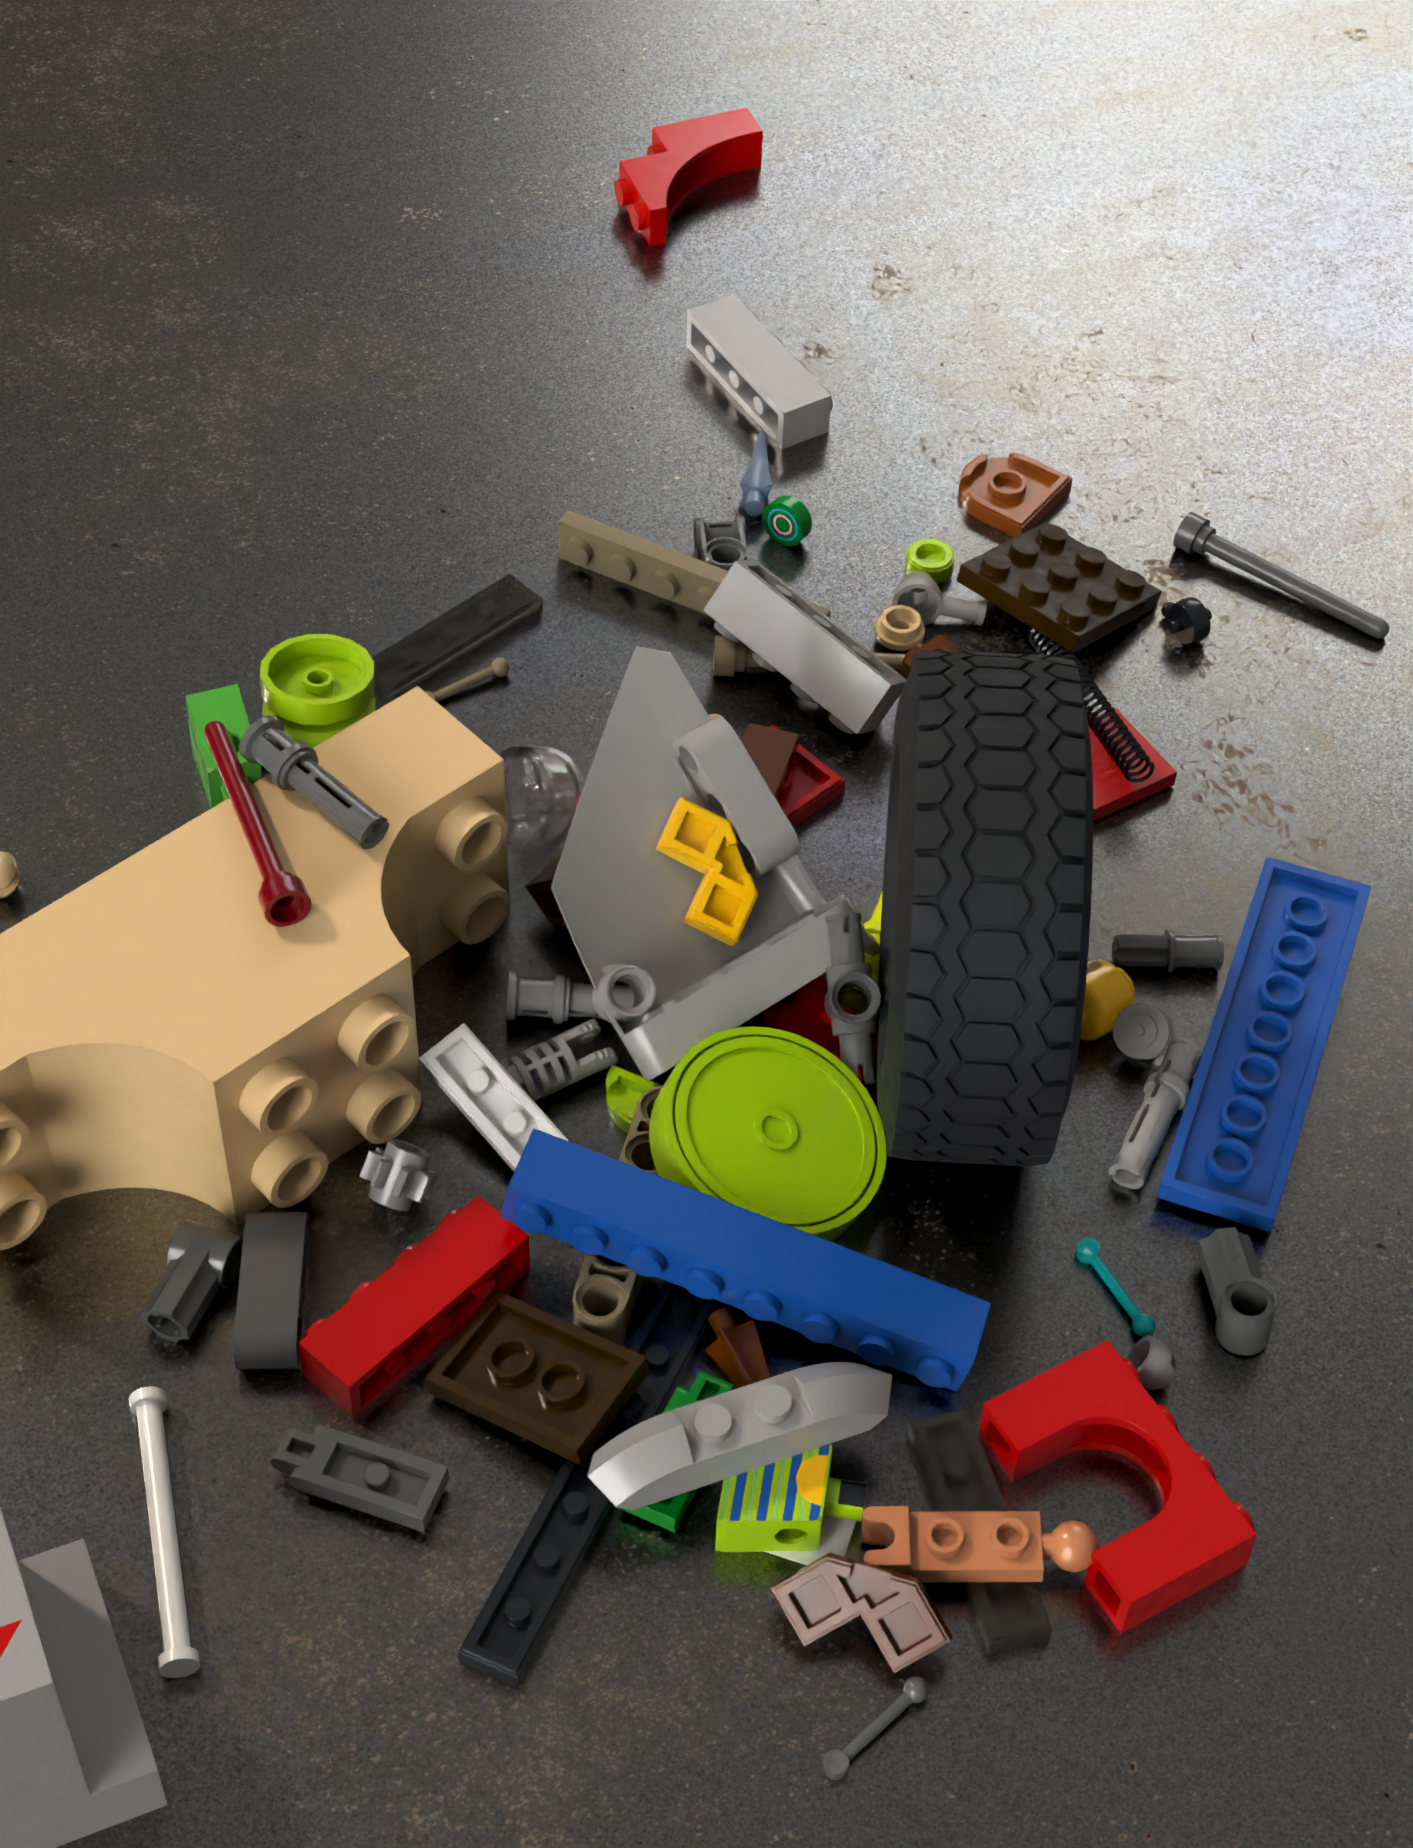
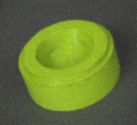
M937 539L918 540L907 549L905 570L907 574L914 571L926 572L936 584L942 583L949 579L953 573L954 551L948 544Z

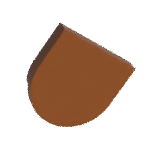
M1009 453V458L999 457L987 459L988 454L973 459L964 467L959 484V500L964 509L974 518L1015 538L1031 530L1071 491L1073 478L1019 453Z

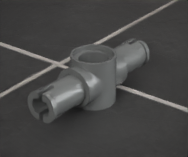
M843 914L829 915L825 917L828 926L831 967L826 968L828 990L824 997V1009L826 1015L831 1020L833 1037L839 1038L841 1061L858 1079V1068L860 1069L861 1083L864 1086L877 1085L872 1034L878 1033L876 1011L880 1005L881 994L878 985L873 980L871 964L865 963L861 924L862 914H847L845 917L846 933L844 931ZM846 986L860 989L866 998L864 1012L853 1015L843 1011L837 1000L838 991Z

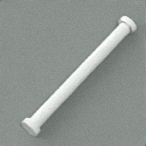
M149 1386L137 1389L130 1394L129 1407L131 1414L137 1416L162 1628L164 1652L158 1658L160 1674L164 1677L180 1678L195 1673L200 1668L198 1651L192 1648L190 1644L162 1414L168 1407L167 1395L162 1388Z

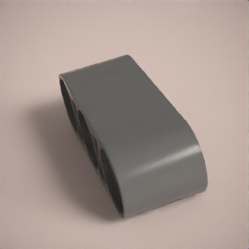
M308 1212L246 1213L234 1329V1360L236 1369H300L301 1358L298 1342L303 1339L310 1253V1221Z

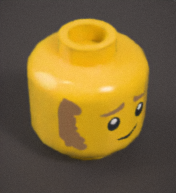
M1101 959L1088 961L1080 1034V1039L1083 1041L1096 1040L1112 1032L1118 1014L1127 1006L1134 1004L1135 988L1128 974L1114 964Z

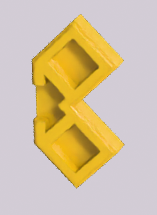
M680 797L672 810L655 850L704 874L683 923L733 947L738 943L759 895L751 873L747 874L736 845L739 842L731 822Z

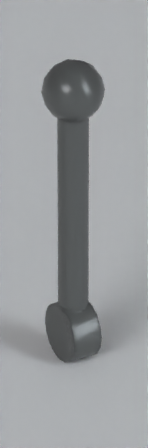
M921 1677L909 1678L904 1684L903 1693L842 1750L834 1749L828 1751L823 1758L822 1767L824 1774L832 1780H841L846 1777L849 1772L850 1761L910 1704L925 1701L929 1695V1686L925 1679Z

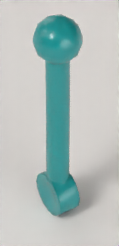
M1092 1238L1079 1240L1076 1247L1077 1259L1080 1262L1092 1265L1133 1320L1132 1329L1134 1333L1140 1337L1153 1334L1156 1329L1154 1318L1148 1314H1142L1100 1258L1099 1243Z

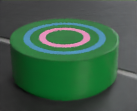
M788 495L780 496L763 511L762 521L768 535L780 545L795 546L811 531V515L806 506L795 497Z

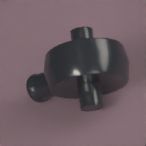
M1193 597L1183 598L1176 603L1167 602L1163 605L1162 615L1170 619L1168 629L1182 643H1199L1209 635L1212 614L1198 599Z

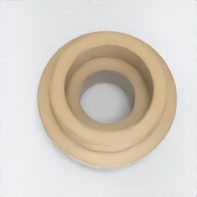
M895 605L887 608L882 613V616L878 618L875 625L876 639L883 646L892 650H910L915 645L922 643L924 639L925 626L920 614L909 606Z

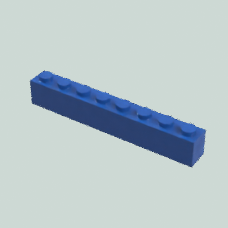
M533 1128L510 1180L500 1214L501 1218L514 1222L516 1226L524 1231L546 1234L571 1244L576 1250L584 1254L603 1256L628 1266L639 1275L658 1277L686 1288L696 1297L718 1300L743 1310L748 1316L756 1320L775 1322L801 1332L811 1341L823 1344L830 1343L858 1354L868 1363L879 1366L887 1365L916 1376L922 1383L928 1386L947 1388L958 1392L974 1363L991 1303L535 1128Z

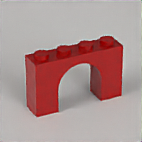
M1108 1340L983 1404L978 1437L1012 1483L1063 1456L1091 1449L1111 1451L1127 1457L1144 1469L1154 1481L1161 1497L1163 1509L1145 1524L1094 1550L1091 1554L1092 1564L1087 1569L1084 1581L1087 1588L1121 1634L1247 1565L1257 1536L1249 1513L1240 1503L1230 1500L1217 1483L1214 1470L1209 1461L1201 1453L1193 1452L1180 1435L1178 1425L1172 1413L1164 1405L1156 1404L1143 1387L1140 1374L1134 1364L1127 1358H1121Z

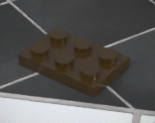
M495 1289L425 1377V1382L430 1394L582 1465L647 1377L650 1369L647 1357Z

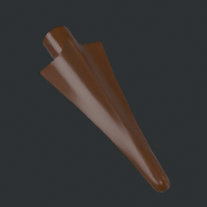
M725 1307L713 1312L708 1317V1321L717 1339L705 1351L736 1387L740 1388L771 1378L755 1320L752 1319L738 1325L730 1308Z

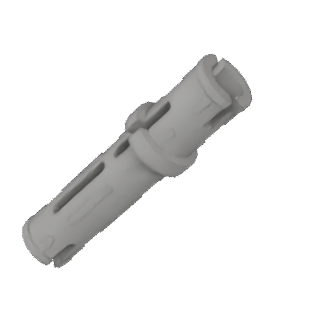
M1183 1037L1173 1038L1168 1045L1160 1067L1156 1072L1148 1076L1143 1089L1145 1093L1144 1100L1130 1125L1119 1152L1109 1167V1175H1113L1112 1179L1120 1186L1128 1189H1139L1144 1185L1153 1160L1158 1154L1174 1116L1178 1110L1185 1107L1190 1093V1082L1197 1071L1203 1051H1199L1201 1048L1199 1044L1193 1040Z

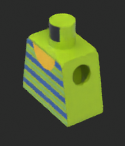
M828 1444L724 1479L717 1514L715 1551L813 1552L819 1549L824 1516L862 1521L867 1483L829 1478L833 1444Z

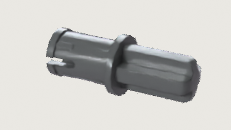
M1166 929L1164 935L1118 934L1114 936L1112 942V959L1117 966L1164 967V972L1172 973L1174 968L1221 969L1224 961V941L1221 934L1180 935L1174 934L1172 929Z

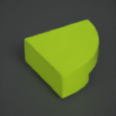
M612 1064L606 1078V1106L614 1123L628 1134L637 1104L642 1095L649 1089L662 1085L650 1080L646 1082L644 1077Z

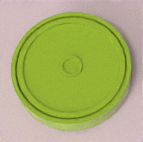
M751 1026L727 1029L715 1033L694 1045L683 1055L661 1088L655 1100L649 1124L651 1155L658 1176L830 1242H834L842 1236L871 1202L881 1184L886 1166V1138L880 1114L873 1099L858 1077L841 1060L820 1045L797 1034L769 1027Z

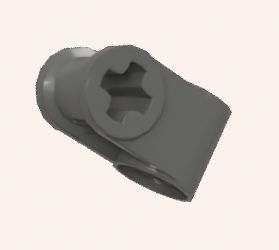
M735 516L734 521L704 522L703 518H694V549L696 559L727 571L730 570L735 561L747 560L748 549L744 516Z

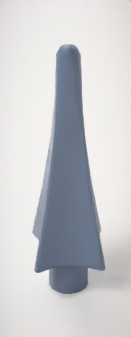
M765 431L758 433L752 458L739 483L743 496L738 509H745L746 513L750 516L761 515L764 509L771 503L769 492L773 488L768 462V434Z

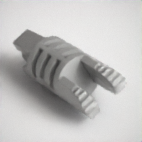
M594 1018L545 1042L532 1046L517 1055L506 1058L499 1063L535 1102L568 1085L612 1066V1064H616L619 1060L614 1050L610 1047L575 1060L571 1050L589 1043L601 1031Z

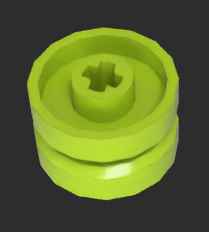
M332 634L302 635L287 639L271 648L261 661L263 717L268 715L275 716L284 725L285 733L297 743L304 742L314 748L376 711L374 661L365 648L351 639Z

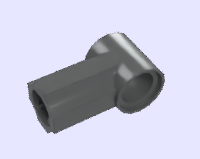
M191 1219L183 1221L172 1238L168 1250L167 1267L140 1311L142 1323L149 1326L159 1337L176 1343L181 1339L189 1340L218 1289H228L237 1279L240 1273L243 1237Z
M1236 1227L1216 1229L1207 1238L1199 1240L1197 1246V1255L1217 1315L1215 1326L1216 1338L1220 1345L1231 1353L1244 1356L1257 1354L1267 1346L1270 1339L1277 1307V1294L1273 1287L1263 1280L1249 1235L1240 1233Z

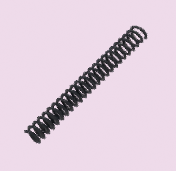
M1033 628L1030 631L1028 640L1038 655H1050L1057 648L1062 647L1061 650L1050 656L1058 657L1065 653L1062 658H1070L1075 661L1079 676H1081L1080 683L1086 681L1081 686L1082 690L1090 687L1088 691L1082 694L1083 699L1090 693H1094L1092 697L1083 701L1088 725L1100 743L1103 744V747L1107 750L1117 767L1120 768L1126 780L1138 783L1148 779L1155 770L1154 763L1150 762L1149 756L1146 755L1141 745L1137 743L1131 731H1128V727L1124 725L1123 720L1120 719L1115 709L1111 707L1110 702L1107 701V698L1099 690L1097 684H1095L1089 673L1086 672L1085 667L1078 661L1077 656L1058 643L1049 650H1046L1055 641L1049 640L1046 644H1042L1049 638L1043 636L1041 639H1038L1042 634L1040 632L1034 637L1036 630ZM1098 699L1093 705L1087 707L1091 701ZM1102 704L1101 708L1097 711L1091 712L1095 707ZM1104 710H1107L1104 715H1102L1099 718H1096V716L1099 713H1101ZM1108 716H1111L1108 721H1106L1103 724H1100V722L1103 719H1105ZM1115 722L1111 728L1104 730L1107 725ZM1119 728L1115 734L1108 736L1114 729ZM1123 734L1119 740L1113 742L1117 736ZM1128 740L1125 745L1117 748L1120 743ZM1132 746L1128 752L1121 754L1126 748ZM1136 752L1132 758L1126 760L1129 755ZM1140 759L1137 764L1130 766L1135 760ZM1144 760L1146 761L1145 766L1141 770L1129 772V770L1139 767ZM1150 767V771L1146 776L1138 779L1132 778L1142 774Z

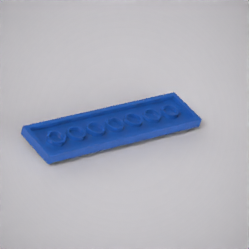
M1266 857L1160 1182L1157 1198L1271 1232L1372 886Z

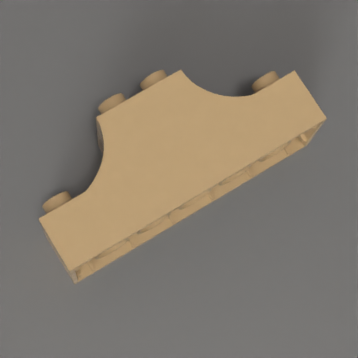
M416 686L313 748L316 751L320 766L342 784L346 785L378 814L387 818L389 823L388 831L379 844L373 848L363 849L359 846L355 839L326 817L296 790H281L272 781L271 773L250 785L285 871L299 877L303 881L311 899V910L300 922L285 927H278L266 920L258 901V893L261 889L263 878L232 802L228 798L0 934V1250L9 1249L26 1240L42 1223L47 1209L60 1200L105 1189L153 1188L179 1193L210 1205L238 1226L245 1221L247 1212H259L271 1203L278 1208H287L304 1200L321 1183L327 1172L328 1164L365 1139L373 1144H382L402 1133L417 1115L422 1101L413 976L423 964L460 940L465 944L472 945L490 937L502 925L510 910L504 759L419 686Z

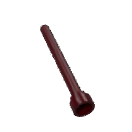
M211 721L204 728V736L263 878L261 889L258 893V901L264 916L274 926L285 927L296 924L303 920L311 910L312 903L309 894L299 877L285 871L225 725L219 721Z

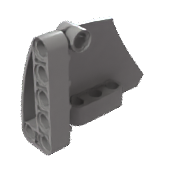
M636 646L582 790L557 865L551 890L594 987L592 1003L595 1011L602 1019L612 1024L647 1082L677 1065L683 1055L701 1040L715 1033L740 1026L825 973L826 968L831 967L828 926L825 917L843 914L844 931L846 933L845 917L848 913L856 912L844 895L830 902H826L821 897L796 855L800 851V843L794 828L732 726L721 716L710 719L671 652ZM680 797L731 822L739 842L736 845L747 874L751 873L759 895L738 943L733 947L683 923L704 874L655 850L672 810ZM861 922L865 948L873 943V940ZM615 981H622L632 988L635 995L632 1008L620 1006L615 1001L613 996Z

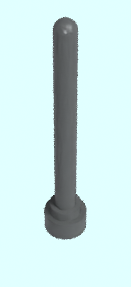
M1189 512L1178 527L1173 540L1174 547L1190 555H1193L1195 552L1201 555L1208 552L1374 638L1381 639L1388 634L1389 625L1385 620L1216 535V529L1210 526L1208 519L1194 512Z

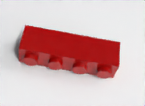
M479 1195L462 1209L456 1208L450 1211L442 1219L438 1228L418 1245L412 1244L406 1247L389 1269L374 1281L370 1280L362 1283L352 1293L349 1301L329 1318L317 1320L309 1327L303 1339L298 1342L303 1376L354 1420L469 1323L495 1289L504 1293L530 1271L529 1236L511 1221L501 1218V1213Z

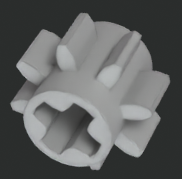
M389 1139L385 1150L376 1147L375 1151L369 1150L359 1177L371 1181L368 1197L383 1206L399 1211H409L413 1200L418 1203H422L423 1199L429 1200L438 1177V1173L426 1169L430 1154L416 1145L397 1139Z

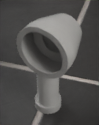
M923 571L909 573L899 583L893 596V606L905 605L915 609L920 614L924 625L932 623L939 615L972 621L974 625L982 626L987 608L986 601L979 600L974 602L942 595L936 582L929 574ZM920 588L925 591L917 593L913 592L912 589Z

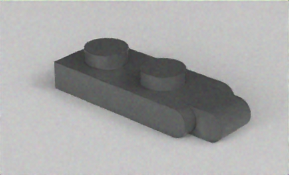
M316 1425L312 1433L297 1428H288L270 1461L276 1470L290 1475L288 1479L289 1484L299 1491L421 1532H425L449 1481L448 1466L324 1425Z

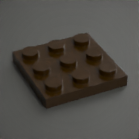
M1047 522L961 564L956 580L1073 653L1154 609L1162 592L1146 582L1141 574L1124 569L1109 560L1102 551L1093 547H1087L1069 536L1062 527Z

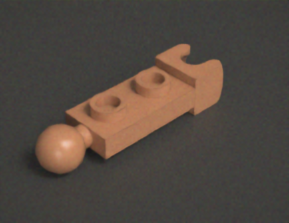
M870 1506L862 1512L863 1541L869 1545L887 1547L886 1549L867 1551L864 1554V1562L919 1578L922 1583L1042 1582L1044 1573L1043 1560H1053L1062 1570L1075 1573L1086 1570L1092 1564L1091 1554L1100 1547L1094 1530L1086 1523L1076 1520L1060 1523L1052 1533H1041L1040 1511L909 1512L908 1506Z

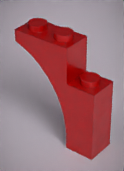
M748 108L652 127V145L647 148V156L619 161V180L614 182V191L618 204L625 206L630 214L634 230L641 232L649 247L666 243V229L671 215L677 206L695 190L718 178L761 167L763 130Z

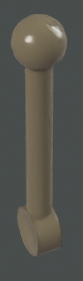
M503 657L496 658L488 668L434 693L424 692L436 702L441 701L494 675L498 677L506 676L510 671V663Z

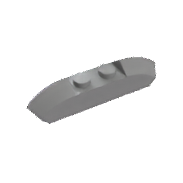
M822 1363L798 1368L670 1410L629 1428L599 1448L593 1454L587 1477L615 1507L635 1510L871 1430L888 1416L892 1375L858 1363Z

